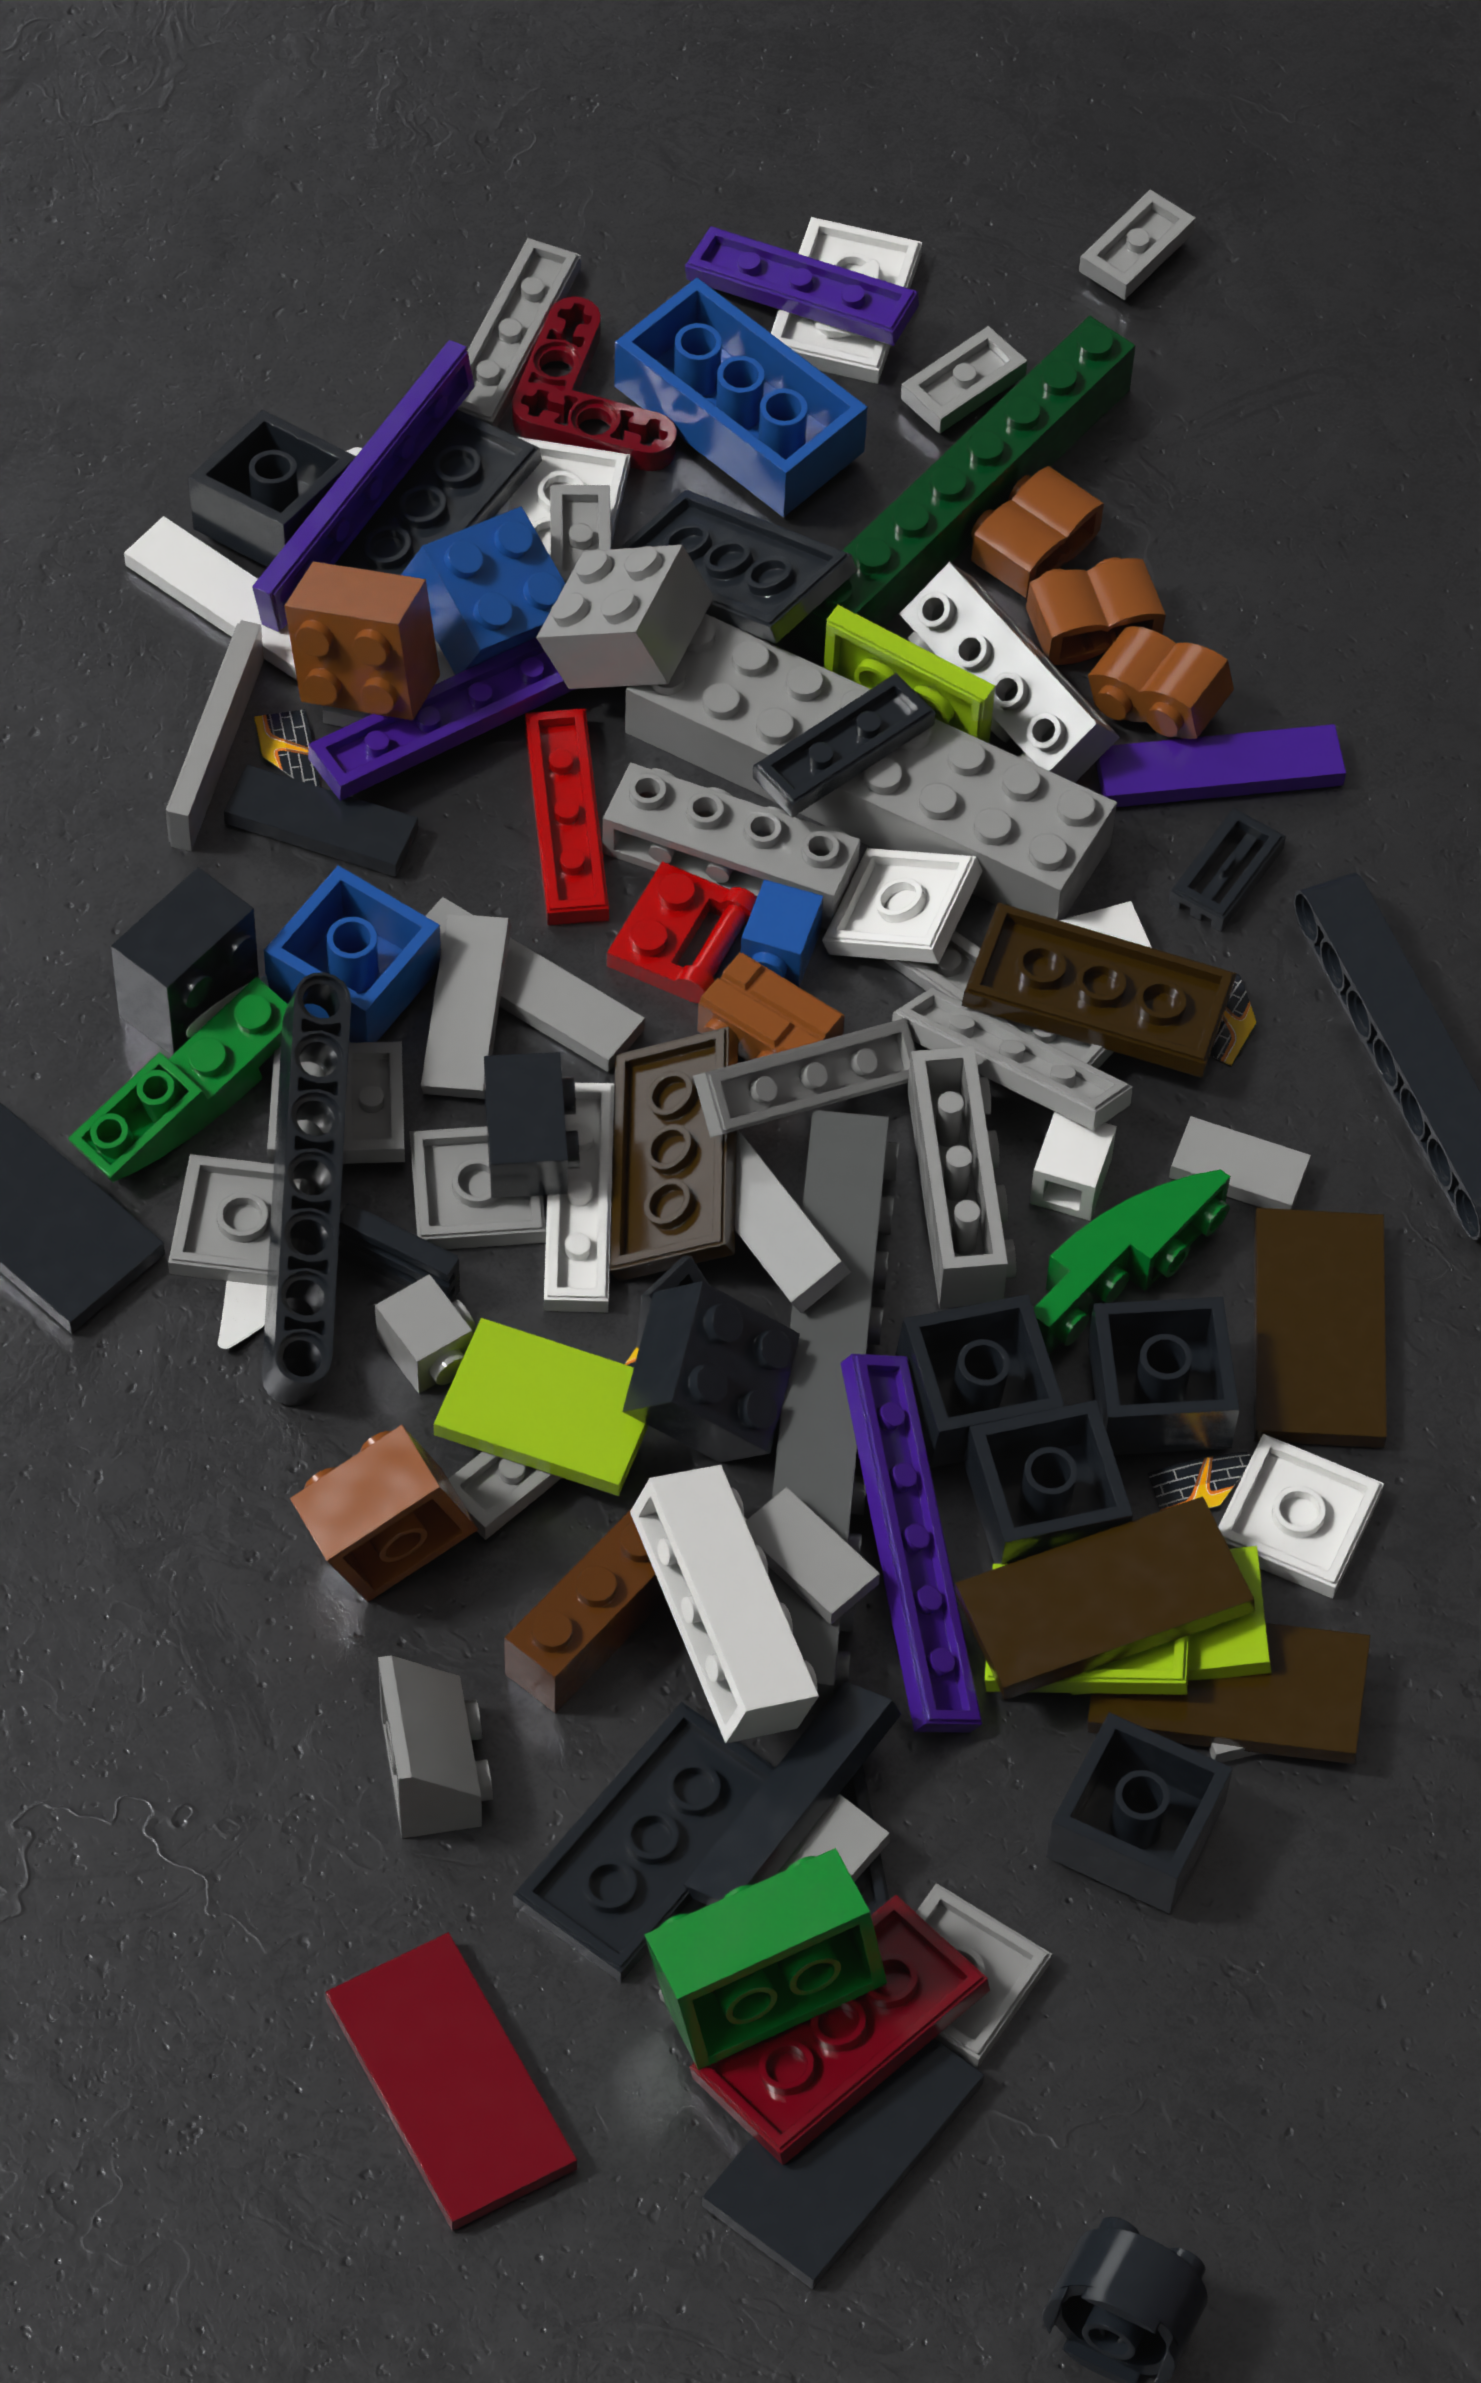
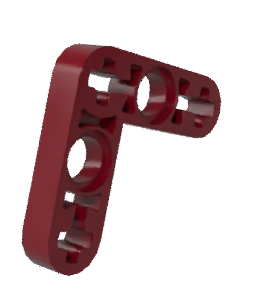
M572 296L559 300L548 313L513 396L512 424L514 430L522 438L630 454V467L638 470L657 471L667 467L676 455L677 430L671 419L659 412L579 392L600 341L601 314L598 307L592 301L583 297ZM574 322L582 323L576 327L572 343L566 341V328H571ZM561 361L568 364L572 370L565 376L553 377L545 374L541 368L548 362ZM538 408L546 409L540 413L539 417L529 415L535 414ZM565 414H569L568 425L561 424L565 421ZM600 419L606 422L610 428L603 434L589 435L584 433L579 428V425L585 420ZM621 428L628 429V431L624 430V440H620ZM649 437L657 438L652 442L651 446L641 444L646 443Z

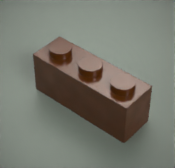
M631 1509L504 1637L505 1675L554 1713L581 1688L666 1600L630 1514Z

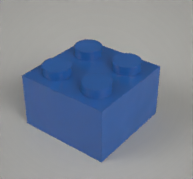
M522 506L423 545L401 574L403 576L426 579L434 637L455 675L537 637L552 606L566 584Z
M338 865L263 950L265 975L267 976L269 988L288 1004L297 985L304 977L320 972L335 975L345 983L350 992L349 1041L351 1043L377 1042L438 971L441 956L440 925ZM315 1004L304 1005L313 1016L329 1018V1015L322 1007Z

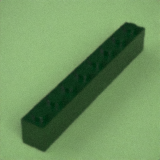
M1089 315L842 550L852 555L857 571L790 631L789 642L824 665L827 618L837 605L882 628L886 626L949 562L951 563L973 542L971 538L972 528L977 519L986 510L993 509L995 511L1002 504L1006 503L1016 483L1025 475L1032 477L1041 469L1047 466L1051 467L1130 390L1136 345Z

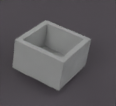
M683 545L583 551L536 638L569 689L668 684L714 596Z

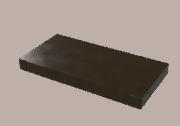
M998 902L965 988L962 1006L1087 1044L1099 1045L1107 1050L1202 1078L1232 993L1237 973Z
M729 1026L615 1055L609 1272L619 1282L667 1271L683 1256H691L695 1263H701L735 1254L737 1130L710 1138L693 1078L694 1075L738 1063V1037Z
M1256 1208L1254 1218V1441H1260L1262 1435L1266 1434L1285 1443L1384 1448L1387 1438L1384 1214Z
M1203 1496L955 1583L956 1596L1004 1700L1255 1612L1254 1597Z
M1266 1623L1271 1673L1230 1678L1188 1680L1187 1695L1092 1693L1088 1715V1733L1098 1734L1110 1712L1180 1744L1211 1747L1212 1743L1243 1747L1245 1748L1244 1751L1355 1764L1370 1649V1635Z

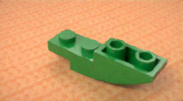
M256 976L169 1059L159 1052L69 1136L68 1140L112 1182L133 1174L165 1156L218 1118L263 1079L259 1067L274 1054L275 1050L281 1047L282 1020L288 1004Z
M1219 1169L1189 1175L1144 1191L1099 1215L1073 1234L1051 1254L1045 1288L1049 1293L1033 1308L1048 1356L1060 1343H1063L1065 1346L1072 1344L1085 1329L1094 1304H1098L1101 1301L1104 1303L1113 1302L1123 1291L1128 1280L1146 1291L1162 1274L1167 1278L1171 1277L1182 1266L1189 1254L1190 1245L1201 1233L1207 1237L1212 1235L1225 1220L1230 1209L1226 1199L1231 1176Z

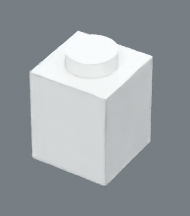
M1054 1112L1034 1168L1030 1204L1090 1221L1112 1160L1117 1126L1104 1123L1095 1130H1091Z

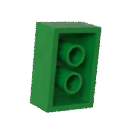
M836 1848L818 1856L801 1858L779 1874L754 1885L737 1887L726 1894L723 1899L693 1913L675 1915L666 1920L659 1928L644 1934L665 2005L698 2070L887 1984L870 1910Z

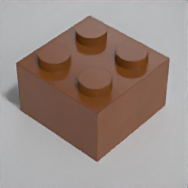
M313 561L284 606L301 702L414 720L440 677L426 579Z
M400 1425L393 1431H383L372 1436L362 1445L358 1454L336 1468H327L316 1473L306 1482L303 1490L290 1498L326 1561L367 1602L479 1530L442 1468L403 1425Z

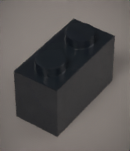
M560 1052L484 1056V1093L491 1198L568 1194V1169H580L578 1130L566 1131L565 1115H576L574 1076L562 1077Z

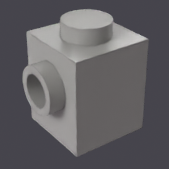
M429 1274L375 1305L377 1339L418 1394L435 1384L445 1385L451 1383L476 1330L474 1320L463 1303L459 1300L451 1303Z

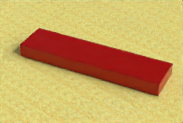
M586 709L525 713V729L547 925L609 921V904Z

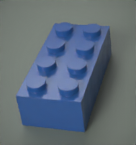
M697 277L615 341L614 387L641 408L659 412L671 419L676 427L677 435L783 518L865 452L868 407Z

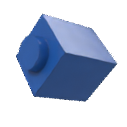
M764 879L741 937V953L800 987L821 932L823 896Z

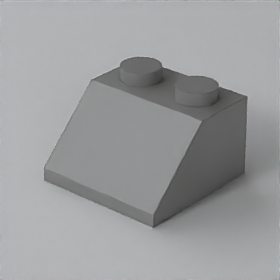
M392 1655L378 1657L381 1719L401 1838L481 1827V1801L493 1800V1791L487 1759L475 1761L472 1747L473 1740L482 1739L477 1699L464 1701L461 1678L458 1675Z

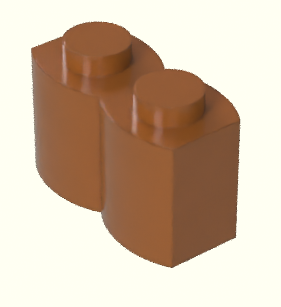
M1050 466L1041 469L1032 477L1025 475L1016 483L1006 503L1002 504L995 511L993 509L986 510L977 519L971 531V538L973 539L971 561L1027 598L1031 581L1039 578L1047 571L1060 569L1063 564L1074 559L1091 543L1101 528L1104 503Z
M1108 558L1087 571L1053 569L1045 572L1029 584L1026 610L1043 653L1053 665L1078 663L1107 652L1125 627L1137 626L1156 631L1160 634L1163 633L1166 614L1143 559Z
M1137 626L1125 627L1088 675L1094 704L1103 714L1114 720L1147 722L1156 732L1163 736H1174L1183 739L1198 738L1234 690L1229 662L1224 656L1198 644L1175 643L1156 631Z

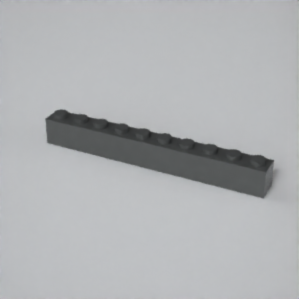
M813 1110L802 1210L851 1273L803 1313H800L792 1304L790 1328L800 1333L781 1408L772 1499L787 1487L860 1554L862 1534L849 1533L851 1514L864 1516L866 1489L863 1476L855 1475L856 1457H859L840 1363L851 1354H866L867 1344L880 1345L884 1307L871 1306L872 1289L885 1290L889 1251L876 1250L878 1234H891L894 1197L881 1195L883 1180L896 1181L899 1143L887 1142L889 1117ZM768 1567V1577L779 1602L785 1604L790 1612L793 1636L804 1660L811 1664L815 1671L819 1697L808 1713L819 1714L832 1698L833 1692L837 1691L844 1681L848 1682L851 1652L838 1651L839 1631L853 1632L855 1605L830 1625Z

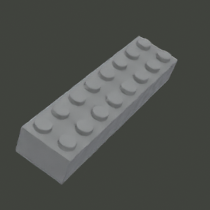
M705 614L668 684L628 686L626 688L625 733L776 802L753 779V765L870 689ZM935 719V724L799 814L825 826L839 828L847 835L859 838L860 842L875 849L976 856L983 871L972 894L995 905L999 902L1056 920H1063L1111 845L1117 802Z

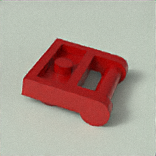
M662 861L607 951V967L698 1004L701 996L714 983L713 977L741 929L747 924L757 896L745 888H725ZM708 912L720 916L693 964L684 967L677 965Z

